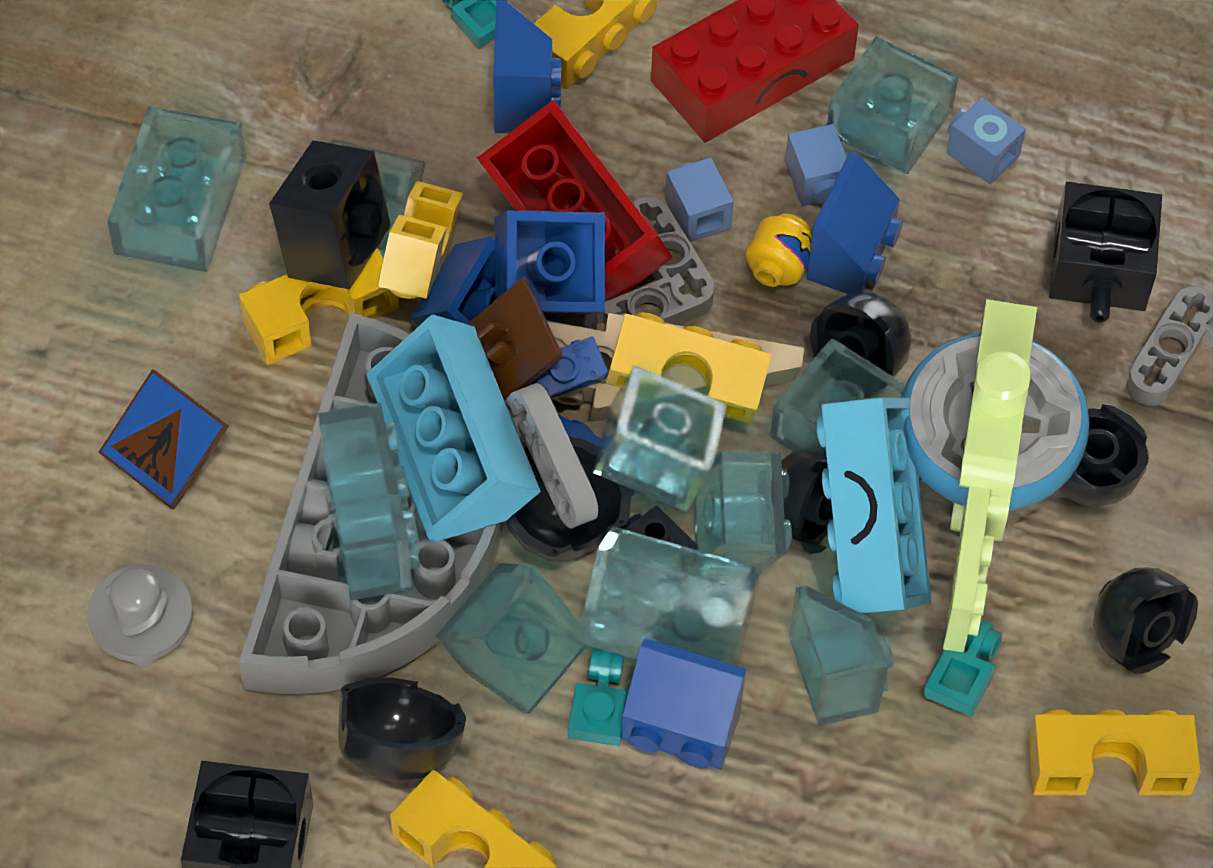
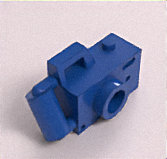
M592 336L581 341L580 339L571 342V345L560 348L563 357L534 380L532 385L536 383L542 385L551 400L605 380L609 372L594 337Z

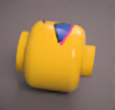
M788 213L764 218L745 250L746 263L753 272L754 277L760 283L769 287H776L778 285L789 286L797 283L809 264L813 236L810 227L801 218Z

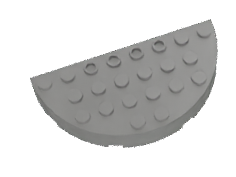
M354 313L349 315L239 658L244 690L271 694L320 693L338 690L346 684L366 678H379L419 657L445 637L465 616L479 596L490 575L498 553L503 522L441 541H430L389 436L367 373L410 335L397 327Z

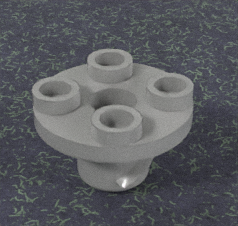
M133 565L113 572L96 587L88 605V623L97 644L111 656L133 662L138 666L152 665L160 657L165 656L180 645L188 634L194 617L191 597L184 583L172 572L153 565Z

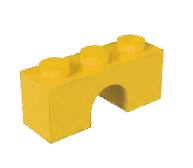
M585 0V7L594 12L587 16L571 15L557 5L551 7L534 24L552 38V58H561V87L567 90L579 78L584 79L589 76L598 60L609 50L614 51L618 49L626 39L627 34L638 23H645L652 17L657 8L658 1Z
M416 181L408 196L404 216L398 215L389 232L378 283L379 287L390 289L394 295L401 298H427L452 246L463 197L462 192Z
M376 248L350 289L288 278L286 274L269 282L257 283L250 287L248 291L238 295L242 322L267 365L312 346L307 314L317 307L325 305L336 306L343 309L348 315L354 313L373 319L399 309V297L394 295L390 289L378 286L384 260L378 248Z
M638 312L634 316L625 313L606 384L654 397L660 377L665 371L676 366L690 367L696 370L706 383L707 394L702 411L751 424L758 409L772 354L761 351V347L751 341L736 339L731 343L713 338V334L710 331L701 327L685 326L684 329L664 324V320L654 314Z
M1051 710L1044 714H1035L1028 736L1033 795H1086L1094 773L1093 761L1101 757L1119 758L1133 769L1137 778L1138 795H1192L1201 774L1194 715H1178L1171 710H1158L1148 715H1125L1124 712L1119 710H1104L1095 715H1073L1067 710Z
M434 769L390 814L392 836L431 868H434L447 853L460 848L473 849L481 853L488 861L484 868H557L554 857L544 846L535 841H531L528 844L514 833L513 825L503 814L495 809L486 811L473 801L472 793L461 781L454 777H450L447 780Z

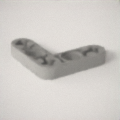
M646 196L638 198L633 203L643 216H646L650 221L656 220L657 235L667 249L677 250L683 255L682 261L673 265L664 264L653 272L652 275L656 280L655 282L606 301L605 313L586 314L584 328L597 330L598 324H606L608 313L618 315L626 313L635 316L637 307L644 303L658 305L663 311L658 317L662 318L664 323L681 325L703 316L713 306L715 286L713 279L672 212L662 200ZM687 275V284L694 293L701 291L699 298H694L691 293L684 294V276Z
M1188 286L1181 289L1175 295L1132 365L1127 381V391L1133 400L1145 406H1156L1163 403L1170 396L1200 344L1203 343L1213 348V292L1198 286ZM1192 306H1196L1201 311L1194 315L1188 327L1183 323L1186 311L1190 310ZM1169 337L1178 339L1185 346V351L1179 354L1168 353L1162 349L1159 341ZM1156 364L1162 368L1158 382L1153 383L1152 386H1147L1143 381L1150 377Z
M536 383L512 392L505 400V404L523 449L527 446L561 520L567 527L573 528L596 519L598 516V504L594 491L547 391L542 385Z

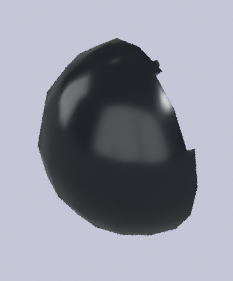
M569 437L597 499L598 516L594 520L573 528L567 527L561 520L527 446L524 448L541 492L505 522L508 531L526 551L547 561H570L593 551L618 534L630 517L631 491L624 471L607 451L585 439Z
M393 677L366 678L346 684L341 688L338 728L339 748L344 759L367 776L390 782L422 778L433 769L436 770L444 765L459 746L463 738L466 715L459 703L453 705L441 695L418 687V681Z

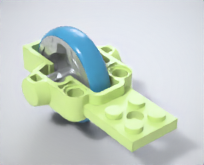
M986 299L980 333L956 338L931 352L912 372L901 398H910V416H907L904 422V435L910 459L915 466L918 476L931 489L954 502L950 531L960 532L943 645L944 650L964 653L967 636H978L981 615H983L987 584L985 583L988 567H990L994 540L1002 541L1008 511L1036 504L1059 490L1076 471L1087 446L1089 411L1079 382L1060 358L1040 344L1033 342L1037 307ZM1023 419L1039 423V433H1021Z

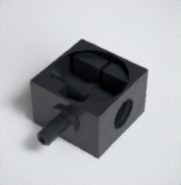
M312 140L269 203L288 278L344 289L352 287L391 226L375 151Z
M1066 181L1056 219L1049 298L1091 304L1090 318L1098 323L1109 319L1110 307L1146 311L1157 274L1163 194Z
M201 761L181 856L182 868H302L313 810L309 773Z

